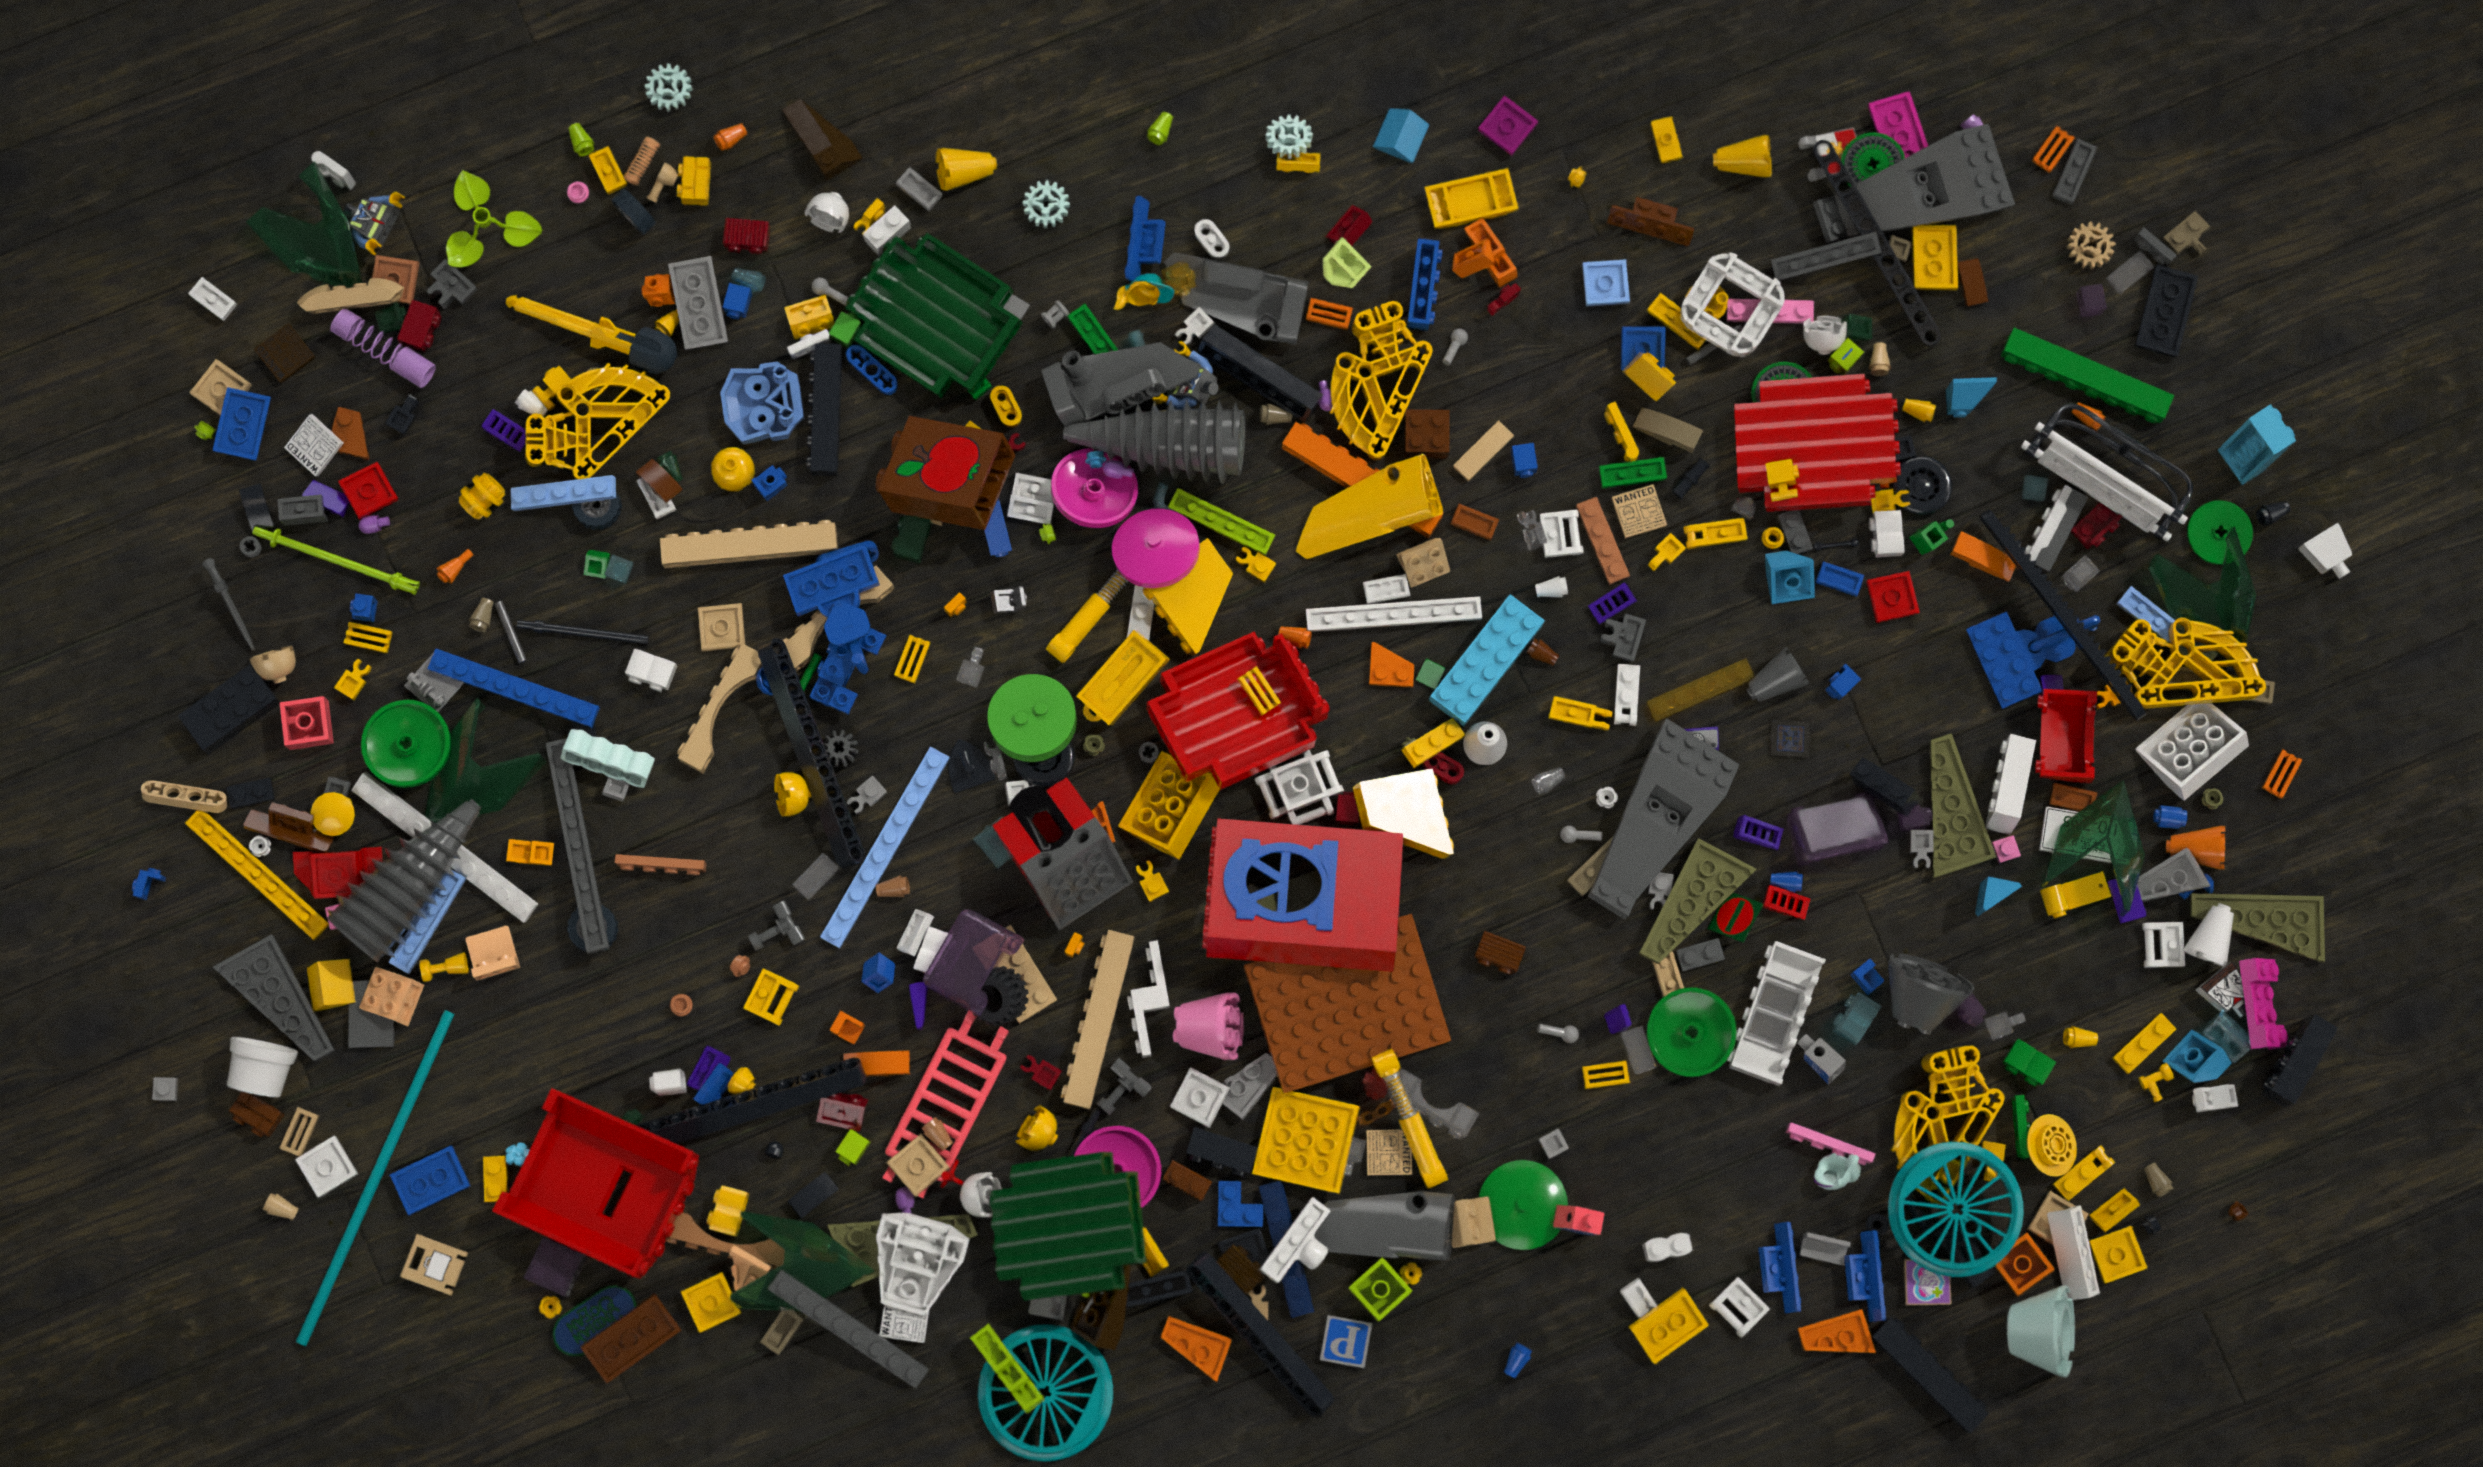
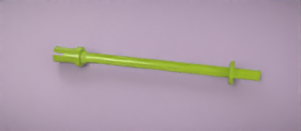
M256 526L253 529V535L271 541L270 546L273 548L277 544H281L390 584L391 589L394 590L400 589L416 595V590L419 589V581L403 577L401 573L397 572L391 575L281 536V530L278 528L274 533Z

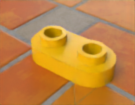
M1006 386L995 387L990 397L1001 422L1010 428L1018 426L1022 420V413L1011 390ZM1000 395H1004L1006 399L1004 401H999L998 397ZM1009 414L1015 415V418L1013 420H1008L1007 416Z

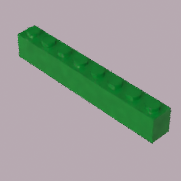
M2013 328L2001 353L2005 361L2011 364H2021L2025 366L2026 370L2033 373H2042L2051 381H2061L2065 383L2066 387L2074 390L2080 389L2092 398H2101L2110 406H2120L2132 415L2139 414L2150 423H2161L2165 419L2174 397L2173 394L2017 328Z

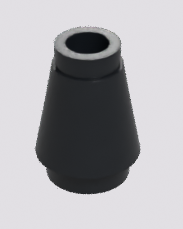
M2287 501L2262 505L2256 511V517L2261 525L2270 526L2290 513L2291 509Z

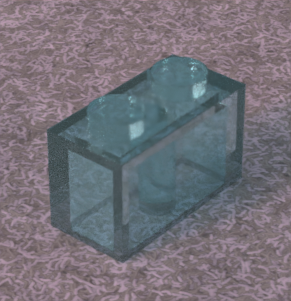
M1860 992L1856 993L1855 996L1852 994L1849 996L1844 1004L1847 1007L1843 1014L1839 1013L1832 1023L1835 1025L1833 1032L1853 1045L1859 1043L1881 1008V1005Z
M2223 1009L2207 1023L2202 1031L2205 1037L2224 1050L2234 1064L2251 1049L2249 1034Z

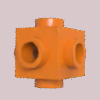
M655 274L654 276L645 277L642 295L651 306L661 307L663 305L675 304L670 274Z

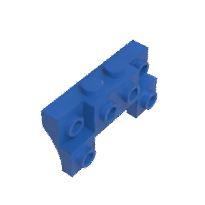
M870 628L869 633L858 640L862 650L878 656V652L887 636ZM830 643L826 653H829L826 660H822L818 666L819 678L809 698L849 715L858 694L846 689L845 686L856 665L851 661L853 654L849 643L841 646H835Z

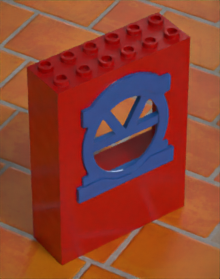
M1217 819V827H1212L1202 948L1207 949L1206 957L1394 971L1403 833ZM1272 853H1281L1280 872L1260 861V858ZM1290 854H1297L1309 860L1317 868L1321 876L1322 887L1316 900L1308 907L1286 913ZM1250 867H1253L1278 883L1250 894L1246 886V876ZM1279 892L1277 911L1266 909L1256 902Z

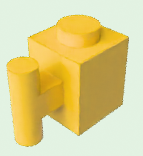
M560 366L557 368L553 367L545 373L543 378L548 388L543 391L537 386L532 392L550 411L555 407L551 399L556 396L559 387L566 384L571 378ZM566 388L561 390L560 395L564 400H567L573 393L570 389Z
M1792 459L1765 463L1770 490L1779 488V492L1771 493L1772 502L1798 497L1797 489L1788 490V486L1796 485L1795 478H1799L1798 466L1793 465Z

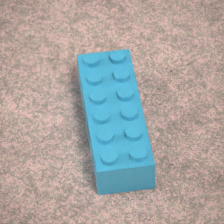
M2271 404L2250 417L2218 449L2242 485L2266 470L2296 441L2293 430L2289 426L2286 427L2281 420L2280 412L2273 408Z
M1510 594L1431 694L1429 701L1464 727L1541 629L1545 620Z

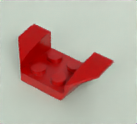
M382 847L361 848L359 851L313 853V851L293 852L294 874L311 891L314 899L334 898L336 895L347 897L351 893L347 882L359 885L363 881L359 870L370 874L375 870L372 859L383 862Z

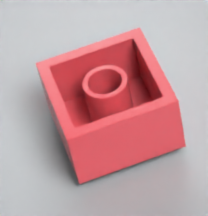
M324 696L280 702L284 745L289 750L334 744L329 701Z

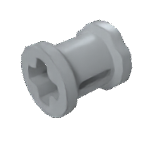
M1058 300L1054 302L1055 305L1046 313H1041L1044 321L1052 329L1056 327L1055 324L1064 316L1068 317L1067 315H1069L1068 310Z

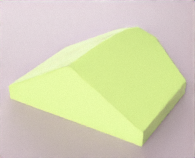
M1342 237L1322 259L1323 276L1332 285L1353 288L1371 268L1367 261Z

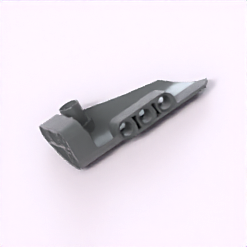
M1175 252L1164 261L1184 305L1194 309L1200 307L1206 314L1253 333L1262 340H1273L1296 345L1309 281L1269 274L1255 268ZM1268 324L1271 326L1272 332L1265 335L1260 331V326Z
M1159 342L1088 356H1080L1077 351H1070L1063 356L1062 363L1059 361L1041 369L1053 407L1063 425L1068 426L1069 424L1089 422V420L1096 419L1106 413L1118 414L1121 408L1125 411L1197 377L1201 365Z
M1421 1190L1410 1193L1327 1201L1324 1206L1330 1212L1316 1230L1314 1237L1327 1247L1328 1252L1445 1261L1451 1255L1455 1196L1454 1194ZM1417 1195L1423 1197V1207H1419L1415 1203Z

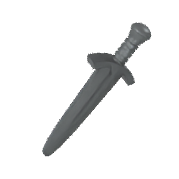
M212 558L204 560L202 566L209 571L208 573L213 579V586L216 592H220L240 632L252 651H254L255 647L246 626L227 592L229 588L225 581L221 580L220 574H218L215 568V560Z

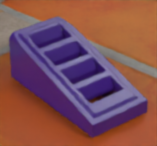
M492 409L482 424V429L518 452H521L526 444L525 429ZM496 419H499L495 427L492 429L491 427L496 421ZM503 424H507L502 433H498ZM514 428L515 430L513 431L509 439L506 438L510 430ZM519 432L522 433V436L515 444L513 441L515 440Z
M1624 582L1588 605L1598 623L1601 624L1606 619L1613 617L1637 602V599ZM1620 591H1623L1628 598L1627 602L1621 597ZM1612 596H1616L1621 606L1617 607ZM1608 600L1613 611H1609L1604 601ZM1597 605H1601L1602 609L1606 613L1605 616L1601 615V613L1596 607Z
M1743 815L1737 819L1733 837L1778 850L1784 829ZM1756 826L1755 834L1752 836L1753 827ZM1762 829H1765L1763 839H1760ZM1773 831L1772 842H1769L1770 833Z
M927 982L914 983L909 986L915 1024L918 1030H923Z
M1624 1004L1605 1013V1019L1611 1034L1625 1031L1632 1024Z

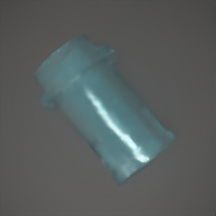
M1140 330L1128 334V341H1131L1132 347L1145 345L1144 333H1141Z

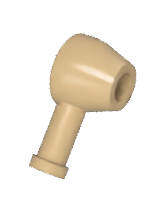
M664 163L650 194L647 196L648 200L656 203L663 186H673L675 184L678 172L672 166Z

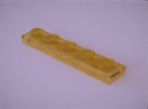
M1747 658L1648 700L1646 703L1655 722L1745 684L1755 676Z

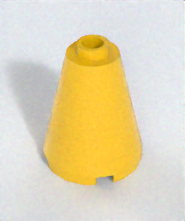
M1769 135L1758 136L1718 148L1717 153H1713L1714 166H1718L1720 171L1764 178L1771 177L1772 163Z
M938 148L936 151V163L939 162L937 176L941 189H944L943 191H948L990 176L997 169L996 158L992 157L990 153L950 148Z

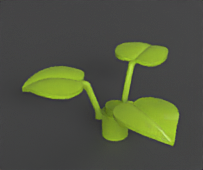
M463 170L456 180L454 197L457 205L465 211L475 207L473 212L475 222L474 233L471 237L468 232L459 231L449 237L446 246L448 264L452 267H467L476 263L481 258L484 249L483 244L475 240L478 229L488 227L491 222L501 228H505V240L515 247H523L530 244L542 233V228L536 219L521 211L509 213L506 216V224L491 217L487 208L478 206L485 204L489 199L490 189L488 184L480 177Z

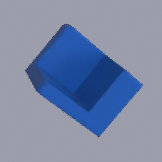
M880 952L864 962L862 982L879 993L893 983L895 964Z
M1871 959L1867 960L1850 974L1867 995L1884 982V979L1873 968L1876 965Z

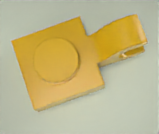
M877 198L864 212V216L854 224V230H858L861 226L868 230L870 225L875 221L877 222L885 214L884 203Z
M1670 533L1655 547L1658 554L1649 562L1648 566L1655 571L1665 560L1671 564L1686 547Z
M1988 1141L1982 1142V1148L2004 1161L2005 1144ZM1985 1166L1984 1180L1991 1181L1996 1177V1174L1988 1166Z

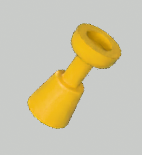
M465 952L445 959L444 963L431 965L427 959L420 960V970L424 982L431 981L433 974L447 971L448 974H469Z

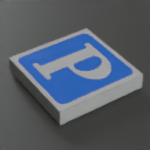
M1328 1315L1320 1360L1364 1368L1372 1323Z

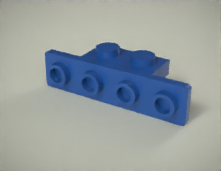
M1136 196L1133 205V222L1130 226L1131 237L1127 248L1128 261L1125 267V277L1130 282L1140 276L1142 264H1161L1166 222L1163 220H1147L1149 202L1141 196Z
M1777 1223L1774 1225L1777 1246L1758 1248L1764 1293L1782 1291L1785 1313L1800 1312L1801 1298L1799 1296L1798 1275L1795 1263L1796 1254L1793 1246L1791 1223Z
M1876 1230L1861 1232L1862 1254L1844 1256L1848 1300H1867L1869 1322L1885 1321L1886 1307L1884 1305V1286L1881 1275L1878 1234Z

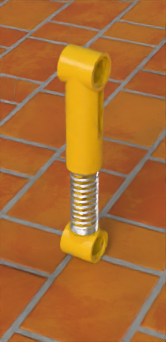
M1116 570V573H1113L1114 576H1111L1109 582L1107 581L1104 584V588L1101 587L1099 593L1092 594L1065 628L1046 647V650L1060 662L1064 663L1068 660L1077 645L1110 608L1108 604L1111 603L1110 600L1116 597L1115 594L1121 591L1120 588L1123 589V585L1126 586L1125 582L1128 583L1118 570Z
M1391 1048L1371 1057L1377 1074L1385 1080L1384 1082H1387L1386 1086H1389V1093H1392L1390 1097H1393V1101L1395 1100V1108H1398L1397 1111L1400 1112L1398 1115H1401L1398 1121L1417 1162L1427 1189H1430L1447 1181V1174L1438 1159L1420 1113L1415 1111L1414 1105H1411L1412 1102L1410 1101L1409 1094H1407L1408 1091H1406V1087H1403L1404 1083H1402L1403 1080H1401L1400 1073L1398 1072L1401 1069L1393 1049Z

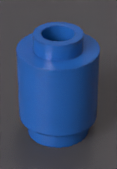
M2159 805L2158 809L2154 810L2153 822H2156L2157 827L2185 828L2187 810H2182L2181 807Z

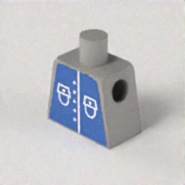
M1806 1034L1797 1043L1805 1050L1803 1059L1828 1085L1845 1069L1846 1060L1823 1039L1819 1038L1814 1042ZM1816 1053H1820V1054H1822L1823 1056L1818 1057V1056H1816L1815 1054H1816Z

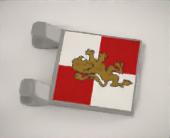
M1853 127L1816 136H1806L1800 139L1798 145L1802 150L1815 146L1820 140H1827L1832 144L1841 159L1846 146L1856 138V133ZM1822 145L1818 148L1817 153L1821 156H1826L1830 149ZM1831 164L1828 167L1830 174L1835 175L1840 171V166L1837 164ZM1822 168L1811 169L1807 174L1809 181L1826 177Z

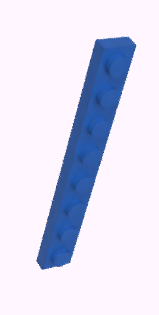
M435 649L427 668L429 671L590 728L593 727L600 709L599 706L439 649Z

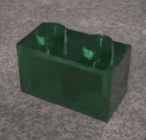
M910 515L900 517L897 527L900 532L898 538L894 537L891 550H894V556L920 564L932 521Z

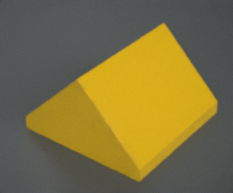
M349 959L319 961L307 968L314 1012L356 1003Z

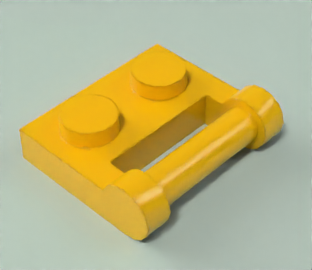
M763 968L743 1008L780 1026L782 1022L781 1017L794 991L797 992L799 985ZM780 985H783L786 989L772 1015L767 1011Z

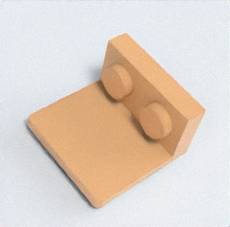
M508 926L466 938L473 965L471 972L473 978L477 981L520 968Z
M375 967L360 1004V1009L409 1026L424 984Z

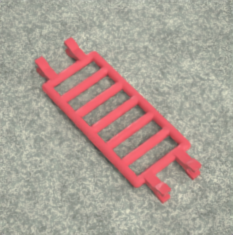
M969 1010L959 1031L954 1028L947 1029L885 1149L886 1155L894 1157L900 1152L896 1150V1147L901 1138L912 1142L918 1137V1135L906 1130L911 1118L924 1124L933 1119L916 1110L921 1099L924 1098L966 1119L960 1131L943 1123L949 1136L956 1139L950 1151L946 1149L942 1151L936 1144L928 1141L941 1158L945 1159V1162L951 1169L1007 1059V1056L999 1051L1009 1033L1007 1029L1000 1026L991 1046H988L967 1035L977 1018V1015L974 1016ZM952 1038L996 1059L991 1071L948 1051L947 1048ZM942 1058L986 1079L981 1091L938 1071L937 1068ZM934 1078L976 1099L971 1110L968 1111L926 1090L931 1079ZM888 1167L883 1179L892 1183L896 1174ZM939 1177L937 1181L943 1182L942 1177ZM929 1187L920 1193L918 1197L924 1199Z

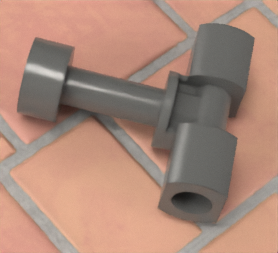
M785 900L772 906L779 918L776 920V926L757 935L756 931L748 935L756 951L764 947L763 942L779 933H782L783 936L788 934L794 946L806 940L799 926L794 924L791 918L792 913Z
M1118 1058L1110 1069L1119 1076L1117 1081L1120 1084L1107 1099L1102 1097L1097 1102V1105L1108 1115H1111L1115 1110L1113 1104L1126 1090L1131 1092L1134 1089L1144 1098L1152 1087L1141 1077L1137 1078L1129 1071L1130 1067Z

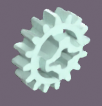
M670 64L667 65L666 69L659 65L660 71L658 72L653 69V77L647 76V81L650 84H645V88L648 90L646 95L648 98H652L650 100L651 104L655 105L658 103V109L660 110L663 106H666L667 111H670L671 106L678 110L679 103L685 106L684 99L691 98L687 91H692L693 89L689 85L691 79L686 77V71L680 72L678 65L672 69ZM656 83L659 84V87L656 89L657 92H655ZM681 83H683V88L680 93L679 87L681 86ZM664 84H665L666 86L668 85L669 87H672L673 90H674V92H673L671 89H669V88H666V89H665Z
M1287 115V119L1279 116V122L1273 120L1272 126L1267 127V147L1272 148L1273 154L1280 152V158L1284 154L1287 155L1288 159H1291L1293 154L1298 158L1300 152L1306 154L1307 148L1311 147L1313 135L1311 133V126H1306V120L1299 122V116H1296L1294 119H1291L1290 115Z
M1046 180L1043 186L1040 182H1037V188L1030 186L1031 194L1025 193V198L1028 200L1023 201V206L1027 207L1024 209V213L1030 214L1028 217L1030 222L1034 219L1036 220V226L1043 223L1044 228H1047L1048 223H1051L1055 227V221L1058 220L1062 223V215H1068L1066 209L1070 208V203L1065 201L1069 199L1068 194L1062 195L1064 188L1057 189L1056 182L1052 186L1049 185L1048 180ZM1051 193L1057 195L1058 198H1054ZM1045 201L1049 202L1048 207H1044ZM1035 211H1039L1042 216L1038 215Z

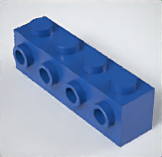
M1418 239L1407 321L1408 329L1428 331L1429 324H1434L1435 312L1431 311L1432 304H1436L1437 291L1433 290L1434 283L1439 282L1440 270H1436L1437 262L1441 263L1442 258L1439 241Z

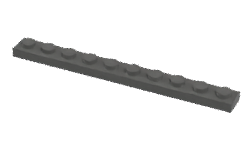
M566 738L546 743L586 952L591 954L608 950L610 947L574 766L561 759Z

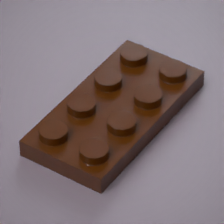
M654 1293L580 1347L604 1381L608 1383L680 1332L681 1328Z

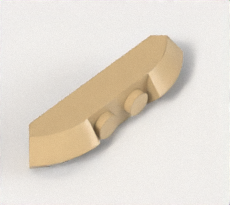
M370 278L368 286L366 283L353 284L354 288L335 286L332 287V291L328 284L310 290L297 303L305 311L312 314L340 311L345 308L355 309L397 303L402 297L404 287L382 278Z

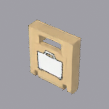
M417 1234L400 1277L452 1295L453 1291L445 1288L446 1284L456 1286L465 1261L457 1259V1255L467 1257L468 1253ZM417 1247L426 1249L418 1270L409 1268Z

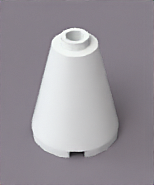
M1476 723L1467 730L1464 736V751L1468 758L1476 764H1494L1505 754L1507 748L1506 735L1494 723Z
M2218 903V906H2212L2183 951L2199 959L2226 967L2234 913L2230 912L2231 907Z

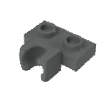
M445 259L431 273L436 282L427 290V294L430 298H435L437 295L442 294L439 304L442 309H446L455 298L463 305L478 289L455 267L450 266L448 260Z
M1625 614L1622 623L1606 619L1605 627L1611 629L1613 634H1603L1600 642L1615 646L1613 657L1634 662L1646 620L1629 614Z

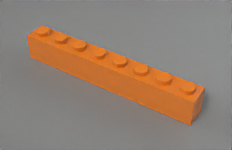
M1296 422L1282 443L1283 450L1345 488H1349L1380 471V469L1375 468L1373 470L1368 467V463L1360 457L1355 459L1349 455V451L1344 447L1334 446L1326 436L1322 434L1316 435L1312 432L1313 429L1304 423L1300 425ZM1443 514L1408 525V527L1429 539L1441 521Z

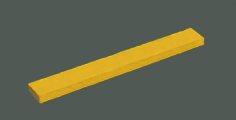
M197 810L185 822L189 828L313 940H316L329 926V923L206 811Z

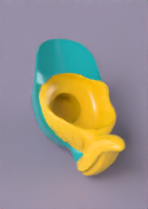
M1142 274L1136 277L1130 285L1122 286L1118 290L1114 310L1122 309L1127 302L1136 306L1167 303L1173 298L1174 289L1164 285L1161 278L1156 274Z

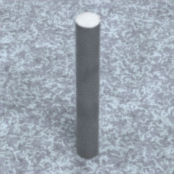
M499 601L494 605L519 664H522L527 659L503 601Z

